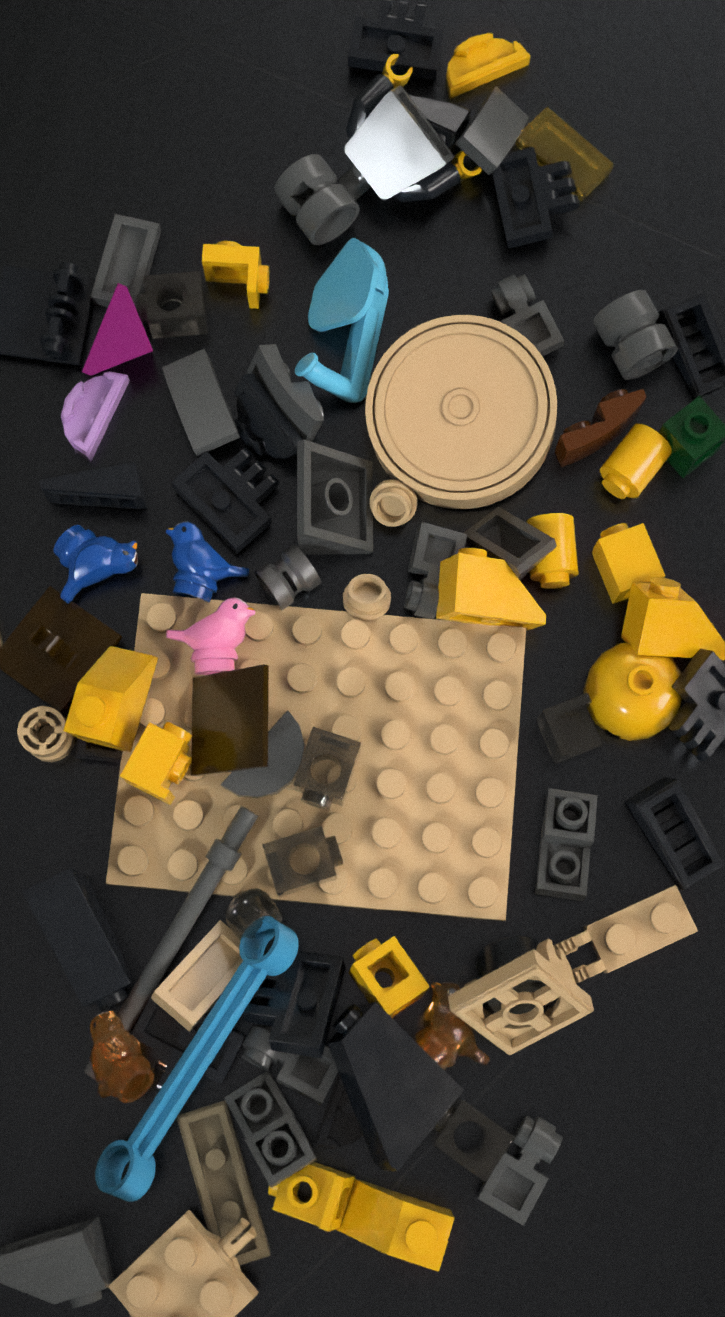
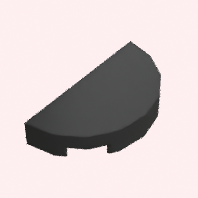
M288 710L268 731V767L231 772L221 783L223 788L239 797L260 798L278 794L293 782L303 764L305 744L300 725Z

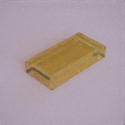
M546 107L521 131L515 141V145L521 150L534 147L537 163L540 166L569 161L572 174L566 178L574 179L576 190L572 194L577 195L580 201L596 188L613 169L614 164L549 107Z

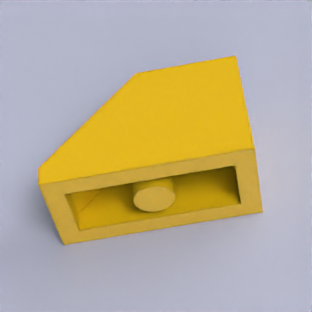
M461 548L457 554L440 562L439 600L436 619L469 624L516 626L526 628V631L546 625V614L505 560L487 557V551L483 549Z
M660 577L652 578L650 583L632 582L621 638L632 646L637 655L694 658L700 649L713 651L720 660H725V641L698 603L680 588L681 584L679 582Z
M110 646L78 682L63 731L89 743L131 753L158 658Z
M355 1178L341 1226L337 1231L387 1255L439 1272L454 1222V1216L450 1209Z

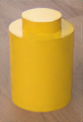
M639 423L634 424L600 468V474L604 478L602 481L604 488L620 499H625L626 496L630 498L639 497L672 454L669 442L651 427Z
M549 513L529 518L526 523L554 538L557 547L530 571V579L540 582L541 587L546 589L568 586L570 584L569 579L579 574L574 517L564 513Z

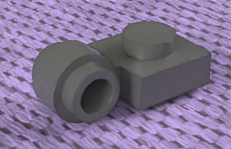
M512 274L498 281V287L490 290L501 315L503 316L509 312L512 315L501 322L526 337L542 356L564 346V339L544 300L529 306V302L535 300L536 297L525 274L518 277Z
M421 522L417 526L408 572L422 575L423 579L420 582L413 580L410 582L404 601V608L412 610L413 616L426 619H434L436 616L439 600L440 562L457 554L459 549L465 548L467 534Z
M252 1025L242 1043V1046L245 1048L242 1058L265 1071H269L272 1063L283 1064L275 1081L312 1102L321 1105L338 1073L329 1047L325 1045L322 1058L272 1051L269 1037L273 1026Z
M526 1115L519 1124L511 1142L519 1147L518 1158L501 1149L477 1194V1198L524 1226L549 1179L547 1175L536 1170L534 1166L540 1160L550 1164L563 1139V1136L555 1132L556 1126L539 1116L532 1119Z

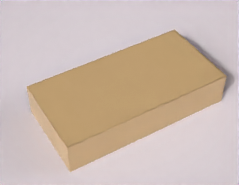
M220 920L153 992L151 999L190 1032L217 1002L243 960L239 952L241 937Z

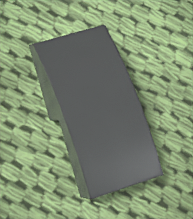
M495 86L470 119L471 122L458 138L455 145L490 175L498 168L519 137L529 116Z
M276 344L259 345L246 374L253 373L301 438L312 442L324 422V413L320 401L315 398L309 381L291 383L290 369L286 363H283Z
M205 349L162 367L174 404L196 456L240 438L229 404L221 391L212 362Z
M548 788L538 854L535 895L584 902L587 896L590 850L594 843L598 795Z
M270 1071L264 1072L224 1097L246 1137L245 1142L271 1188L317 1160L299 1122Z

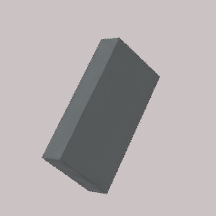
M119 214L114 215L90 296L93 305L108 308L115 288L120 283L127 286L135 308L139 312L161 235L159 223Z

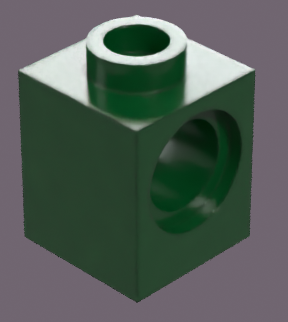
M700 396L667 420L658 432L669 442L672 448V454L667 461L682 478L718 452L725 442V424Z

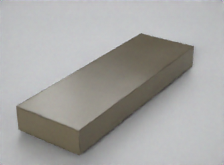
M223 1100L178 1115V1125L208 1231L222 1238L241 1218H244L250 1224L236 1237V1240L241 1238L252 1226L257 1236L235 1255L239 1266L270 1256V1247L227 1102Z

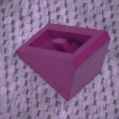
M120 283L115 288L83 367L82 373L89 376L101 373L153 351L128 288Z

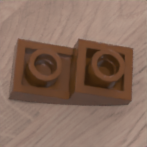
M626 389L611 392L598 403L592 418V425L590 421H581L567 427L563 434L560 435L555 448L560 466H567L595 453L619 436L639 414L647 397L644 389L628 393Z

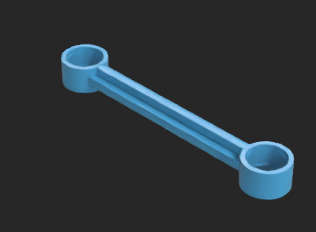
M270 916L259 917L246 928L239 945L242 963L128 1141L117 1140L112 1142L99 1157L95 1170V1180L102 1192L127 1202H133L140 1199L148 1191L155 1176L156 1165L153 1153L266 976H276L283 973L295 960L299 941L297 934L292 929ZM275 936L272 947L263 956L266 945ZM130 1160L128 1171L121 1181L122 1172Z

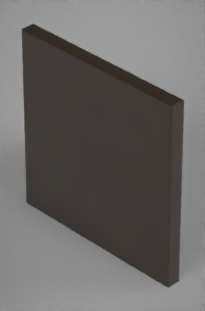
M49 586L0 647V670L63 714L72 703L80 679L110 646L116 647L123 637L73 601L69 604L64 602L60 597L61 593Z
M257 665L193 678L191 776H204L268 767L269 665Z

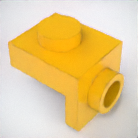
M233 241L203 244L202 265L206 282L247 284L249 308L259 309L260 293L268 294L269 265L261 264L260 248L242 246Z

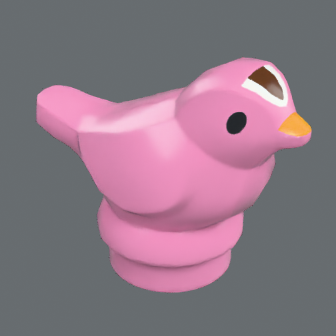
M228 598L220 604L214 613L198 621L188 629L167 630L166 638L184 642L194 650L191 662L195 664V674L210 675L235 670L234 661L238 660L235 648L244 641L246 634L245 624L251 616L255 615V610L250 608L240 598Z

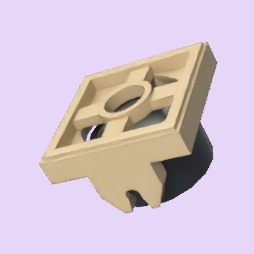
M514 936L490 943L479 952L475 959L477 980L474 979L466 983L464 988L448 996L450 1011L508 1055L520 1051L594 1011L591 996L575 984L572 968L561 948L555 950L552 940L549 938L540 942L535 938ZM558 998L554 1006L544 1013V1010L548 1008L555 999Z

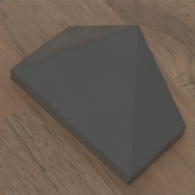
M499 506L463 532L467 534L466 542L471 548L486 550L487 557L505 560L519 580L524 578L557 547L554 538Z

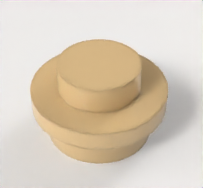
M392 479L385 480L376 485L371 493L369 504L378 522L385 526L395 527L405 524L412 519L416 512L418 501L415 492L399 480Z
M361 574L354 577L346 586L343 592V605L345 610L353 617L362 620H372L381 617L388 611L391 605V593L380 577L373 574Z

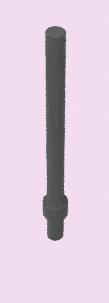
M241 806L222 839L216 838L206 854L209 861L130 991L128 998L116 1016L119 1019L114 1018L86 1065L84 1072L89 1077L98 1081L102 1080L226 870H233L242 855L239 848L258 818V815Z

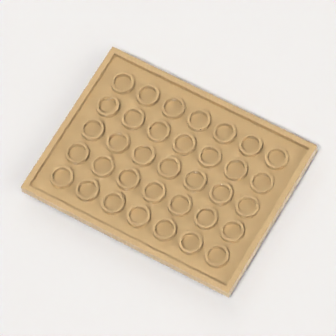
M141 593L134 651L156 656L158 661L131 753L125 751L122 753L106 877L107 885L189 893L209 861L206 854L216 838L222 839L238 810L243 806L257 814L258 818L239 848L242 855L232 871L226 870L212 895L495 921L506 920L526 628L505 625L469 624L448 620L382 615L376 619L362 620L353 617L347 611L291 606L281 610L279 605L247 603L250 608L255 610V615L251 616L245 624L246 634L244 641L235 648L238 655V660L234 661L235 670L263 664L269 665L268 731L287 710L300 725L305 744L302 767L293 782L278 794L252 798L239 797L221 786V783L231 772L191 776L190 764L182 781L178 785L172 782L168 789L175 796L170 806L126 783L120 775L149 722L160 728H163L165 722H169L192 735L193 678L205 675L195 674V664L191 662L194 650L184 642L166 638V632L171 629H188L198 621L214 613L224 601L211 599L209 603L199 598ZM192 738L188 743L190 750L188 751L187 756L191 757Z

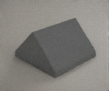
M307 440L297 442L298 546L305 555L373 553V513L369 504L373 491L372 461Z

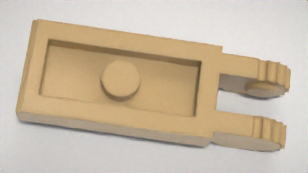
M674 885L583 927L585 931L553 946L555 950L561 948L566 956L577 951L578 947L588 942L591 943L598 960L572 969L575 984L603 971L604 973L614 971L696 933L698 929L677 886Z

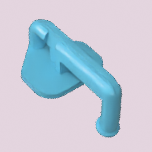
M351 238L316 283L308 313L310 327L318 332L351 324L341 373L339 374L321 364L315 353L305 355L295 367V374L297 376L305 377L317 387L349 403L360 402L367 394L389 294L384 261L373 248L356 238Z

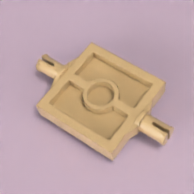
M189 1210L108 1287L128 1310L130 1317H235L259 1293L242 1273L235 1256L247 1243L257 1236L256 1231L252 1226L241 1238L236 1240V1237L250 1224L246 1219L241 1218L226 1235L220 1238L207 1231Z

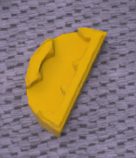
M490 33L468 38L456 47L454 55L447 66L445 85L449 99L529 65L530 54L520 43L513 41L512 44L505 39L493 38V34Z

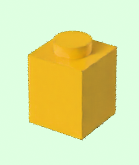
M620 523L600 533L601 538L598 539L591 553L612 604L629 598L632 582L650 583L652 578H665L666 575L644 523L631 528L628 527L627 523Z

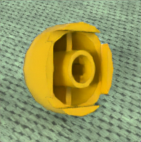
M628 643L617 644L603 652L589 669L583 689L586 709L597 726L604 731L608 730L614 735L621 736V739L631 741L650 738L664 730L680 710L682 697L673 689L672 685L681 675V671L672 657L637 655Z

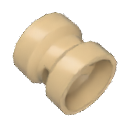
M46 706L35 707L26 712L19 721L17 729L19 742L24 749L45 762H56L69 755L74 747L76 737L63 731L67 719L59 711Z

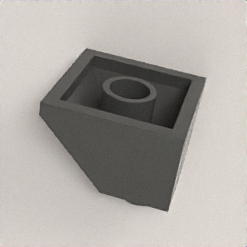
M99 1217L0 1246V1283L52 1304L70 1300L72 1308L91 1304L103 1298L101 1290L107 1289L114 1280Z

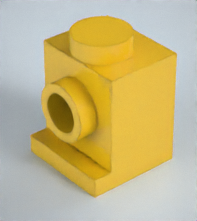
M149 722L120 777L126 783L171 806L175 796L168 789L172 782L178 785L189 769L192 758L187 756V753L190 750L188 743L192 735L169 722H165L163 728Z
M395 936L383 944L375 938L352 955L356 962L352 964L348 973L369 1003L376 1002L391 1018L422 998L430 988ZM386 972L392 979V985L387 988L381 987L374 978L375 974Z
M312 1162L273 1188L269 1186L268 1194L276 1197L272 1210L316 1225L319 1229L328 1232L339 1229L356 1176L317 1162ZM303 1181L307 1182L312 1188V1197L307 1203L301 1201L297 1196L300 1183Z

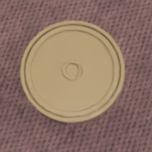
M445 316L422 323L409 330L384 353L371 376L365 406L366 424L373 449L385 472L391 479L399 480L411 488L418 500L449 509L479 508L499 502L517 492L533 478L546 460L552 446L556 428V388L550 369L543 356L517 330L504 323L482 316Z

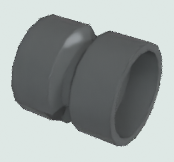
M319 154L305 156L293 163L282 173L274 187L275 195L291 215H297V225L314 245L325 244L341 235L355 221L359 213L357 202L342 184H337L336 174Z
M637 290L619 297L600 310L593 320L604 344L615 347L611 356L625 380L635 379L650 373L670 360L678 350L667 327L664 324H656L659 313L646 290Z

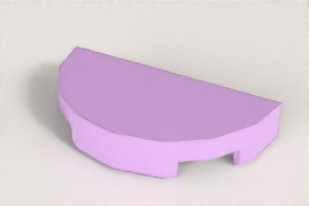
M109 371L104 372L102 376L92 377L84 383L80 381L65 398L61 413L65 436L75 452L89 462L92 461L130 380L126 374Z

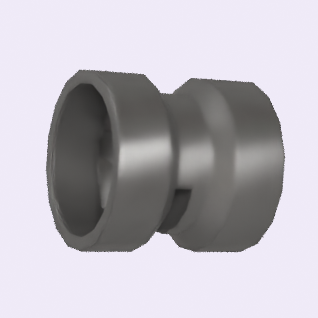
M295 544L282 551L281 558L274 564L265 563L254 571L256 578L275 605L280 606L281 610L294 603L295 595L302 590L311 591L321 584L316 570Z

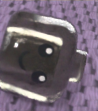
M255 888L241 891L233 897L226 909V922L239 941L244 937L249 939L256 938L255 934L263 925L262 920L265 916H270L282 923L281 911L265 890Z

